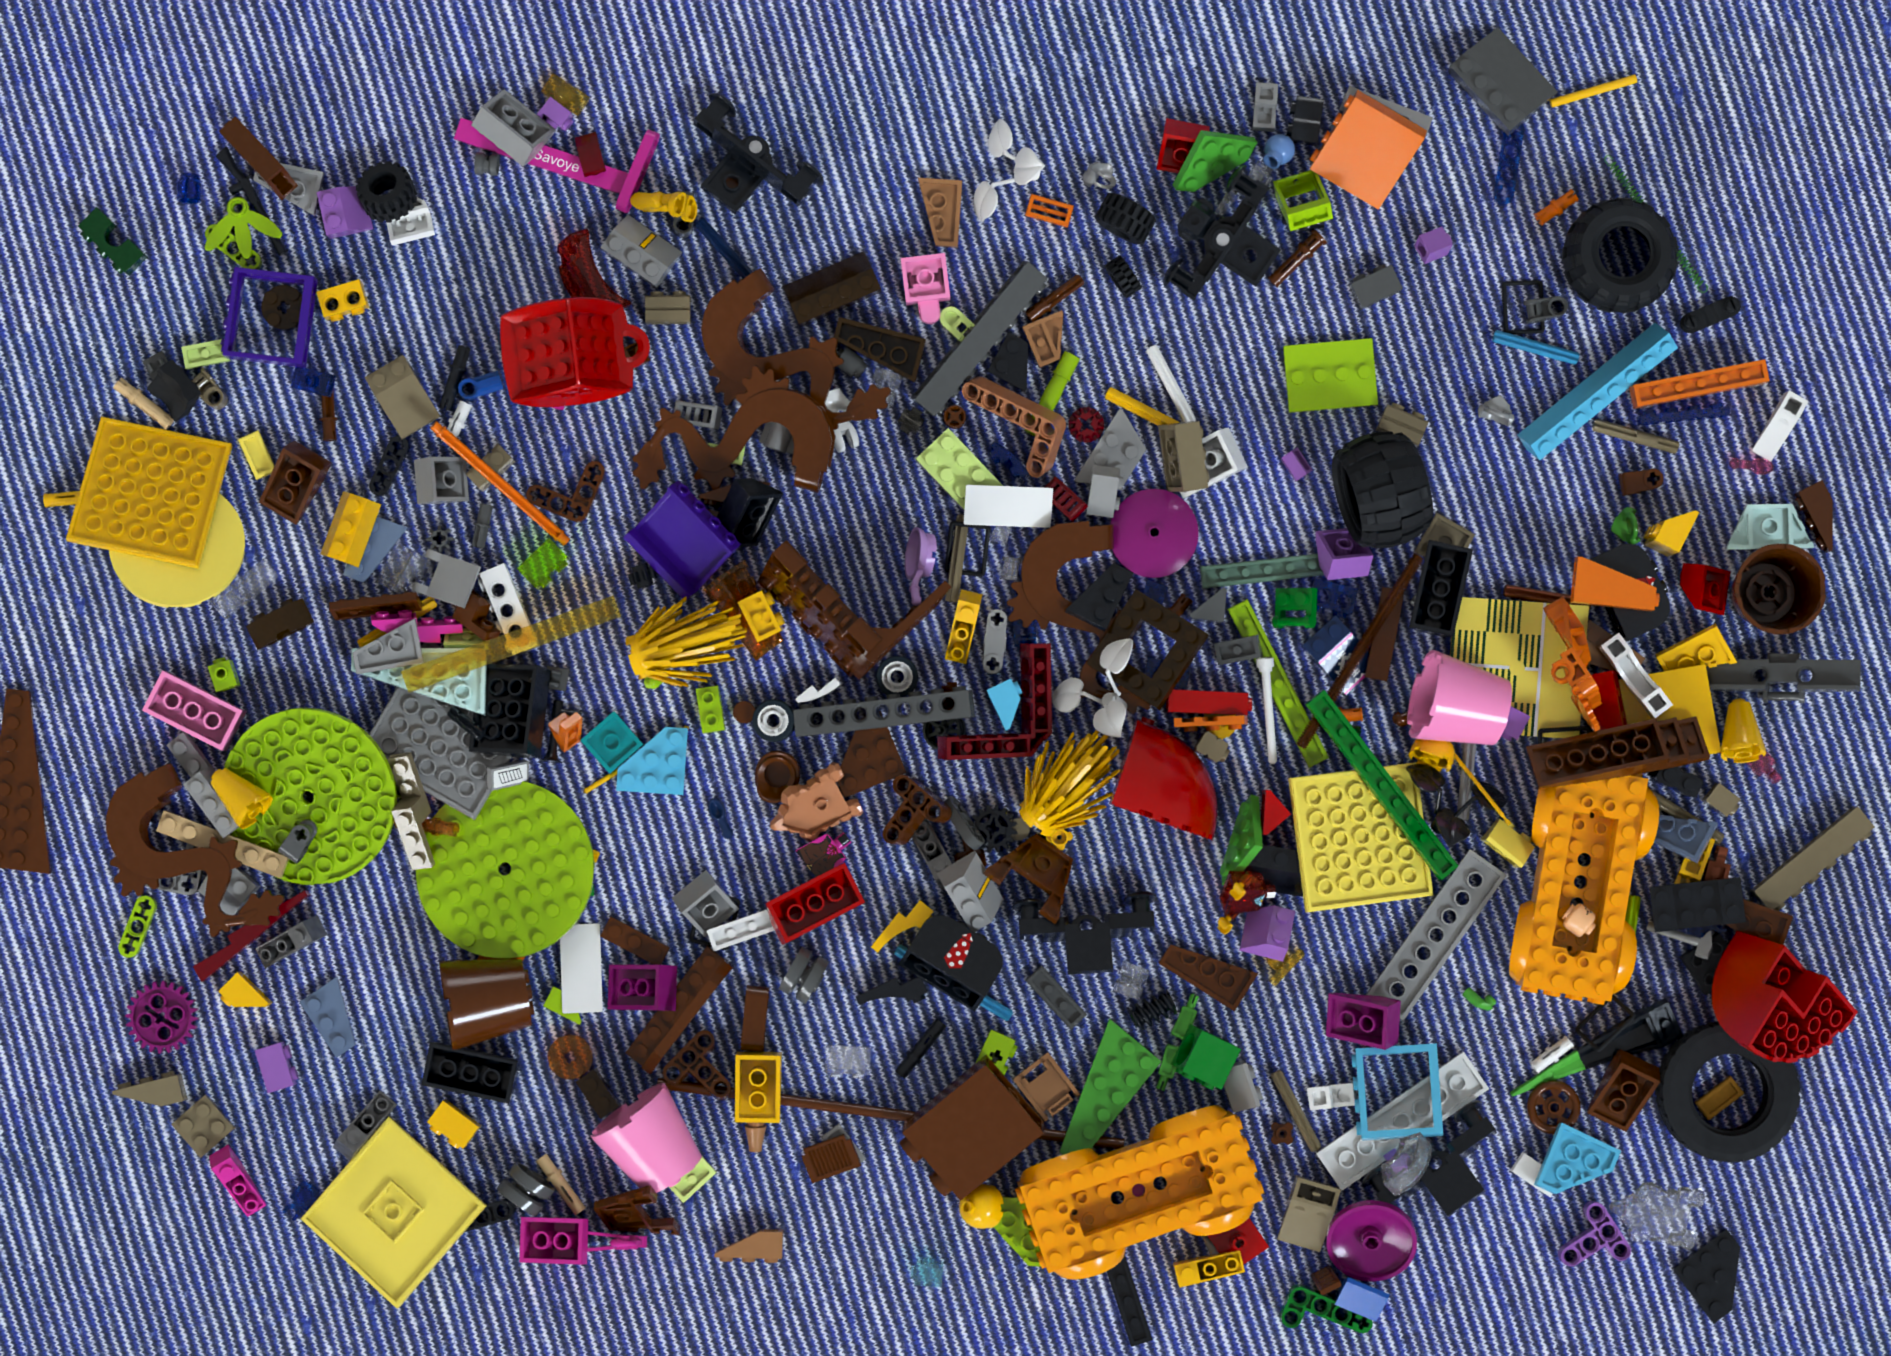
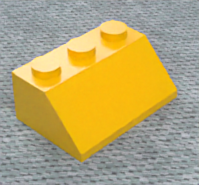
M343 491L320 554L359 568L381 504Z
M1695 510L1656 523L1652 527L1649 526L1643 536L1646 539L1644 545L1666 557L1679 553L1700 512Z

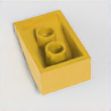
M737 1051L735 1055V1122L780 1123L782 1052Z

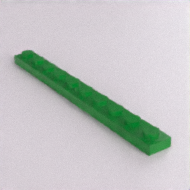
M1321 690L1305 705L1439 880H1443L1458 867V864L1327 692Z

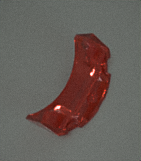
M587 228L569 234L558 244L557 253L561 256L562 263L561 266H558L564 287L571 298L594 297L621 303L623 309L632 305L630 300L615 293L601 277L592 257L589 230Z

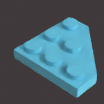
M665 727L618 768L616 791L683 795L688 728Z
M1559 1123L1534 1185L1552 1194H1557L1601 1175L1613 1172L1621 1150L1564 1123Z

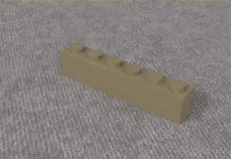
M1858 806L1851 807L1753 887L1750 892L1761 905L1776 910L1782 909L1786 905L1784 903L1785 900L1790 896L1794 898L1803 891L1802 886L1807 882L1809 884L1815 882L1820 877L1818 873L1824 868L1826 870L1832 868L1837 863L1836 859L1840 855L1846 856L1854 850L1855 847L1853 845L1859 840L1863 842L1872 835L1871 830L1875 826Z

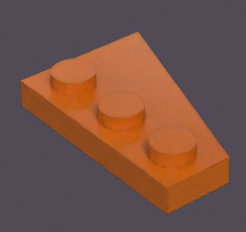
M1246 715L1174 718V727L1184 728V732L1198 731L1197 727H1206V731L1220 730V726H1228V730L1242 729V725H1248Z

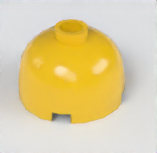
M1416 739L1409 751V758L1412 760L1414 756L1418 760L1417 764L1431 766L1439 772L1444 768L1446 772H1449L1454 762L1455 750L1451 742Z
M981 1184L959 1202V1211L962 1219L969 1226L977 1229L993 1228L1003 1217L1001 1204H1004L1000 1191L995 1186Z

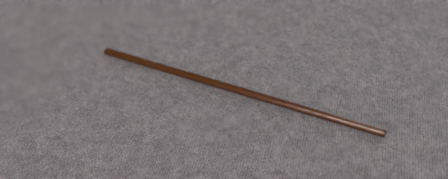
M658 1078L657 1084L665 1083L670 1091L712 1096L699 1083L682 1081L678 1085L673 1086L667 1084L664 1078ZM717 1085L714 1091L717 1094H724L727 1091V1087ZM731 1087V1094L728 1098L735 1099V1088ZM781 1094V1105L898 1121H906L916 1112ZM1044 1128V1134L1038 1139L1063 1142L1067 1131ZM1101 1136L1094 1146L1119 1149L1124 1147L1125 1139Z

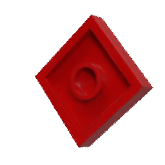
M1250 1218L1241 1225L1226 1232L1207 1235L1219 1253L1240 1251L1243 1265L1269 1248Z

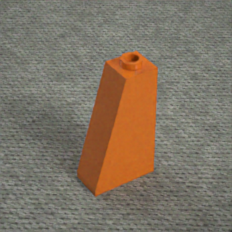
M1578 556L1574 558L1570 603L1642 611H1654L1655 607H1658L1660 595L1656 593V587L1584 557Z

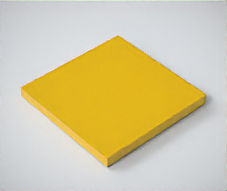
M1706 665L1648 674L1673 704V706L1656 717L1657 721L1675 717L1677 720L1697 717L1709 754L1721 753ZM1619 679L1627 724L1650 720L1651 717L1624 681Z

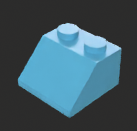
M1011 679L986 690L1005 732L1011 727L1021 699L1019 695L1022 694L1018 682H1012Z

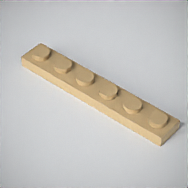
M163 810L156 829L159 833L199 848H209L211 837H217L220 843L237 840L238 845L235 852L237 860L241 861L243 865L278 878L283 877L289 861L287 857L278 852L236 836L228 835L226 838H222L216 829L167 810Z

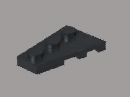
M1113 563L1065 612L1105 632L1133 572Z

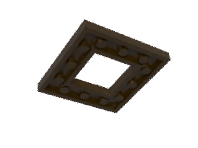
M1135 589L1086 664L1107 677L1106 669L1100 665V656L1104 648L1117 640L1132 639L1143 621L1150 624L1176 641L1153 677L1150 678L1128 663L1120 673L1114 674L1111 672V676L1114 682L1160 710L1209 635Z

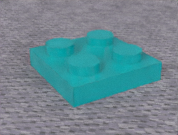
M615 711L580 740L609 774L644 745Z

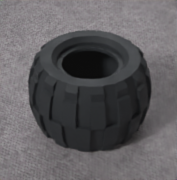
M1631 198L1603 200L1592 205L1580 214L1566 234V240L1562 248V262H1564V274L1568 284L1573 286L1578 293L1577 296L1585 303H1590L1597 307L1598 310L1604 312L1629 313L1650 305L1667 290L1672 278L1676 274L1678 266L1677 252L1679 249L1677 239L1671 232V225L1664 216L1661 217L1654 211V207L1645 202L1633 201ZM1627 226L1637 231L1649 247V262L1643 271L1631 277L1615 276L1606 270L1600 260V243L1606 233L1616 227Z
M1374 432L1351 440L1344 444L1342 449L1335 452L1332 460V478L1337 502L1351 537L1360 546L1390 548L1413 540L1420 536L1422 531L1430 527L1433 518L1430 485L1422 459L1410 438L1402 432L1393 434V432Z

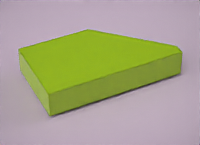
M553 986L543 1006L581 1025L582 1020L579 1013H562V990Z

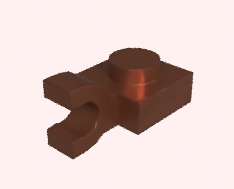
M1716 845L1714 861H1707L1702 881L1728 878L1731 867L1730 864L1725 863L1728 848Z

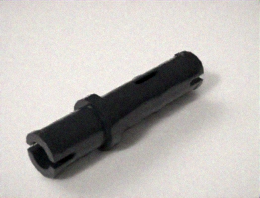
M936 1018L911 1051L908 1050L905 1053L907 1056L895 1072L905 1079L917 1063L920 1065L922 1062L921 1058L946 1028V1025ZM931 1035V1038L927 1041L926 1044H924L927 1038Z

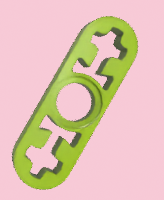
M216 224L207 227L205 231L206 239ZM231 233L229 234L230 237L224 243H221L223 244L222 247L220 245L216 247L243 268L259 270L262 266V258L254 250H251L250 258L256 256L254 260L257 263L254 266L249 265V267L247 266L248 261L241 257L240 251L236 254L228 252V245L231 242H236L235 236Z
M141 896L135 902L118 946L120 954L126 958L135 957L141 950L157 909V902L152 896ZM149 900L151 909H146L143 915L148 916V919L136 916V913L142 914L143 906H141V902ZM135 920H140L144 924V929L140 933H136L132 929V924ZM128 934L134 937H140L139 941L137 939H134L132 946L135 948V950L130 951L128 954L127 948L124 947V945L129 944L132 939V937H128Z

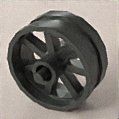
M963 719L950 720L947 724L946 721H941V725L937 722H928L923 725L924 739L928 745L937 750L938 744L933 739L934 736H951L953 733H957V735L966 734V726ZM955 721L957 723L958 730H955L952 726L955 723ZM932 725L936 727L933 733L931 732Z

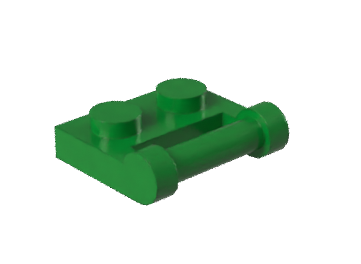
M1276 588L1275 616L1272 619L1273 627L1304 626L1305 628H1314L1317 616V588ZM1286 611H1306V615L1304 617H1286Z

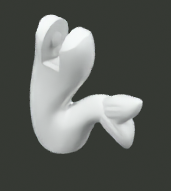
M840 388L829 391L825 404L827 409L832 412H839L840 410L845 412L851 401L846 398ZM849 421L838 424L839 428L834 430L836 435L834 447L836 451L841 453L846 450L842 435L846 436L848 444L852 449L859 446V437L854 426Z

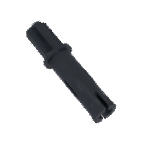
M459 345L453 363L449 365L451 370L440 404L438 405L439 408L444 409L448 399L445 410L452 412L459 383L464 371H467L465 367L471 351L469 347Z

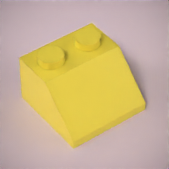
M1496 819L1480 840L1515 868H1522L1535 848L1531 844V838L1523 832L1518 834L1514 830L1515 825L1513 823L1508 826L1505 820Z

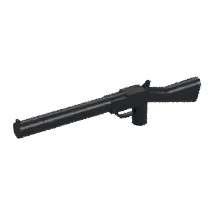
M225 147L216 155V158L238 181V183L228 187L232 195L239 193L240 197H242L240 191L244 190L249 198L246 201L251 202L257 213L269 219L250 181V174L245 176L238 169L228 147ZM269 236L279 256L289 251L285 249L280 238Z

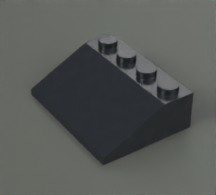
M487 664L486 713L484 716L473 712V721L485 731V735L479 741L472 737V735L470 736L469 752L519 758H540L551 670L539 665Z

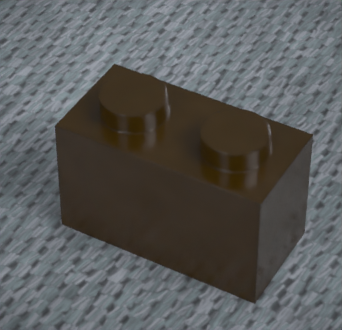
M597 1068L576 1081V1084L600 1119L621 1105Z

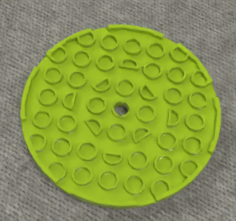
M306 707L283 710L269 715L251 726L240 737L228 755L224 768L265 790L273 798L271 806L263 815L260 812L255 817L258 820L257 822L245 829L239 827L231 835L278 852L291 830L301 821L309 819L317 826V834L310 843L304 857L298 864L289 859L283 877L279 879L301 885L334 883L354 875L369 864L387 842L395 821L391 811L397 805L394 776L381 748L365 730L353 721L334 712L318 708ZM305 791L314 794L313 802H307L304 799L303 794Z
M523 781L520 785L493 790L476 820L444 804L431 819L425 830L435 865L432 868L416 870L419 896L428 917L435 927L447 939L464 950L480 956L497 959H513L535 954L555 944L571 930L587 906L593 888L595 868L590 838L582 821L567 803L543 787ZM503 863H508L511 866V871L508 875H502L499 872V868Z

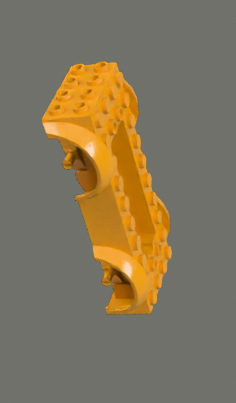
M1643 773L1538 789L1531 841L1539 848L1531 900L1522 903L1519 907L1509 963V975L1516 981L1515 985L1521 986L1522 991L1538 993V989L1543 990L1545 995L1560 997V993H1563L1565 998L1582 1001V998L1586 997L1587 1002L1604 1005L1605 1001L1611 1002L1612 995L1624 989L1630 981L1636 962L1637 939L1633 927L1625 920L1634 863L1636 860L1643 858L1651 849L1659 824L1658 800L1654 792L1647 787L1648 779L1642 778ZM1582 853L1588 854L1591 858L1590 864L1587 866H1581L1578 863V857ZM1579 875L1586 879L1585 886L1580 889L1574 884L1575 878ZM1576 897L1580 898L1583 901V905L1596 916L1593 922L1596 924V927L1589 935L1584 933L1581 937H1577L1563 926L1564 919H1562V916L1570 907L1571 900Z
M1219 1105L1207 1106L1153 1126L1150 1130L1149 1138L1101 1155H1098L1091 1148H1085L1054 1157L1024 1170L1019 1181H1017L1018 1188H1015V1192L1020 1204L1024 1203L1025 1209L1022 1210L1027 1226L1031 1225L1032 1231H1029L1034 1247L1039 1248L1040 1252H1037L1036 1256L1041 1268H1046L1048 1273L1054 1272L1065 1279L1089 1278L1104 1273L1119 1264L1124 1258L1127 1246L1180 1228L1192 1235L1207 1236L1226 1232L1244 1223L1251 1216L1255 1203L1263 1201L1261 1194H1264V1189L1261 1181L1255 1178L1254 1173L1257 1172L1254 1160L1248 1157L1247 1151H1250L1247 1139L1243 1135L1241 1136L1240 1130L1243 1129L1240 1117H1237L1236 1114L1229 1110L1226 1111ZM1164 1177L1166 1179L1164 1189L1158 1190L1154 1187L1153 1182L1155 1178ZM1142 1184L1145 1190L1141 1196L1133 1195L1132 1188L1134 1185ZM1115 1191H1120L1124 1195V1200L1120 1204H1114L1111 1201V1195Z

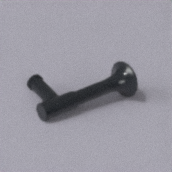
M553 701L551 721L563 712L568 716L573 715L575 712L582 716V710L563 709V701ZM550 731L548 750L545 757L540 759V761L560 764L563 762L559 760L557 755V741Z

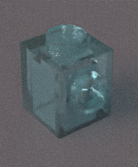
M921 1257V1260L916 1261V1266L912 1265L910 1279H915L914 1285L941 1287L943 1262H935V1258Z

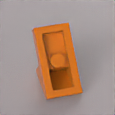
M563 712L548 723L554 738L564 753L581 740L583 717L577 712L571 716Z

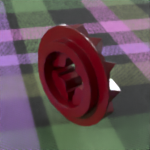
M1091 407L1077 409L1069 419V431L1080 442L1088 443L1095 441L1103 432V417L1099 411ZM1093 417L1090 425L1094 431L1086 428L1080 432L1083 424L1079 418L1087 421Z

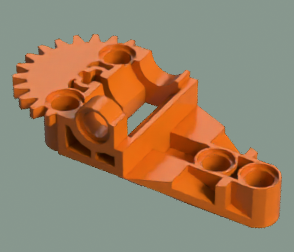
M1562 596L1543 607L1544 612L1567 649L1560 654L1561 659L1552 664L1551 674L1556 683H1568L1572 687L1571 699L1586 723L1596 732L1600 729V726L1593 713V709L1600 706L1602 702L1599 688L1587 669L1588 663L1591 661L1590 651L1583 625ZM1558 669H1564V678H1558L1556 676V671Z

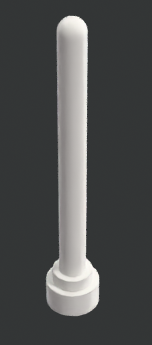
M1274 657L1256 658V668H1259V672L1262 675L1268 761L1270 764H1276L1277 751L1270 671L1274 667Z

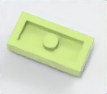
M222 339L181 347L185 369L230 362V359L222 355V345L220 344Z
M463 628V633L445 634L443 645L444 648H486L489 651L490 640L483 641L469 629Z
M702 1156L693 1170L681 1177V1180L676 1185L669 1188L684 1203L713 1177L717 1171Z

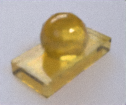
M552 73L541 90L542 94L548 98L552 97L578 117L591 99L554 73Z
M1297 947L1290 956L1286 953L1283 961L1267 958L1268 965L1275 970L1267 981L1276 986L1304 957L1305 953Z

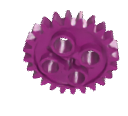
M157 981L152 983V989L146 984L144 985L145 992L137 990L136 992L139 997L130 998L134 1005H127V1008L132 1012L125 1015V1017L131 1019V1022L127 1023L126 1026L133 1027L129 1035H137L134 1040L135 1043L143 1041L141 1044L142 1049L150 1045L149 1052H153L157 1047L158 1054L163 1053L164 1048H166L168 1053H171L172 1046L176 1050L181 1049L179 1042L184 1045L188 1044L186 1036L194 1037L190 1030L198 1029V1026L193 1024V1021L199 1020L200 1017L193 1016V1013L198 1011L199 1008H192L191 1005L196 1000L187 999L190 992L183 994V986L175 989V982H171L169 987H167V982L162 981L159 987ZM157 995L161 996L164 1000L161 1008L154 1004V999ZM146 1005H148L152 1010H154L158 1014L165 1013L164 1017L167 1020L179 1025V1028L176 1029L168 1021L160 1022L159 1020L161 1017L151 1011H148L145 1008ZM176 1007L180 1008L183 1012L180 1020L175 1019L173 1016V1010ZM145 1014L149 1015L152 1019L149 1027L142 1023V1018ZM164 1026L170 1029V1037L168 1039L163 1038L161 1035V1029Z

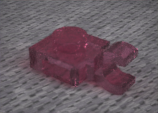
M1767 751L1764 757L1762 754L1759 755V760L1746 763L1757 777L1764 773L1772 784H1776L1782 779L1780 774L1771 767L1776 761Z

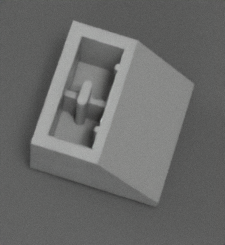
M1244 1060L1234 1063L1224 1084L1233 1113L1261 1106L1259 1101L1263 1100L1259 1086H1254L1252 1080L1256 1078L1253 1067Z

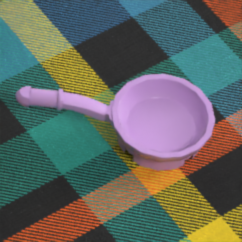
M918 527L912 530L905 552V574L907 579L912 580L909 592L911 593V603L914 606L921 604L920 587L918 585L922 577H929L931 575L936 559L932 558V552L937 550L935 535L925 533L924 530Z

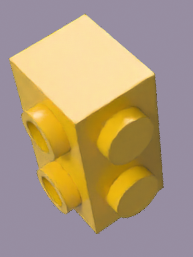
M446 1099L440 1103L427 1121L431 1125L429 1127L431 1131L439 1136L441 1134L449 1138L447 1142L457 1149L459 1147L464 1149L482 1126Z

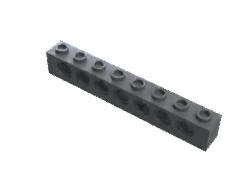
M966 686L952 687L953 692L945 693L944 689L930 690L931 694L922 695V691L908 692L909 697L901 698L900 694L886 695L887 699L878 700V696L865 697V702L856 703V699H846L840 705H835L834 701L821 702V707L814 708L813 704L799 705L800 709L793 710L796 737L972 718L975 717L972 690H966ZM949 697L954 700V707L951 710H947L945 707V701ZM926 700H930L932 703V710L928 713L923 710V703ZM907 702L910 705V712L904 715L901 712V706ZM886 705L888 715L883 718L879 714V709L881 706ZM863 707L867 715L865 719L860 720L857 712ZM839 710H842L845 718L839 723L835 716ZM817 713H821L823 716V721L820 725L814 722V716Z

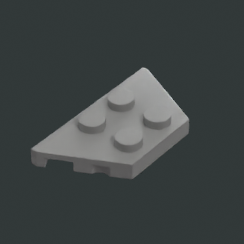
M1121 408L1109 424L1074 482L1090 484L1093 465L1120 468V477H1123L1124 486L1145 453L1146 447Z

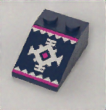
M1335 615L1300 647L1331 681L1335 682L1339 672L1343 670V665H1346L1345 662L1347 663L1351 653L1355 651L1354 648H1356L1358 640ZM1367 651L1364 653L1365 655H1362V660H1359L1360 663L1357 662L1359 665L1355 667L1356 670L1352 672L1353 674H1350V679H1347L1348 682L1345 684L1344 689H1342V693L1345 696L1366 678L1364 675L1369 657Z

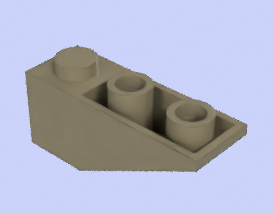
M174 1071L161 1074V1079L153 1080L152 1076L139 1079L140 1084L131 1086V1082L117 1085L118 1089L112 1091L113 1095L158 1106H166L188 1100L182 1074L175 1075Z

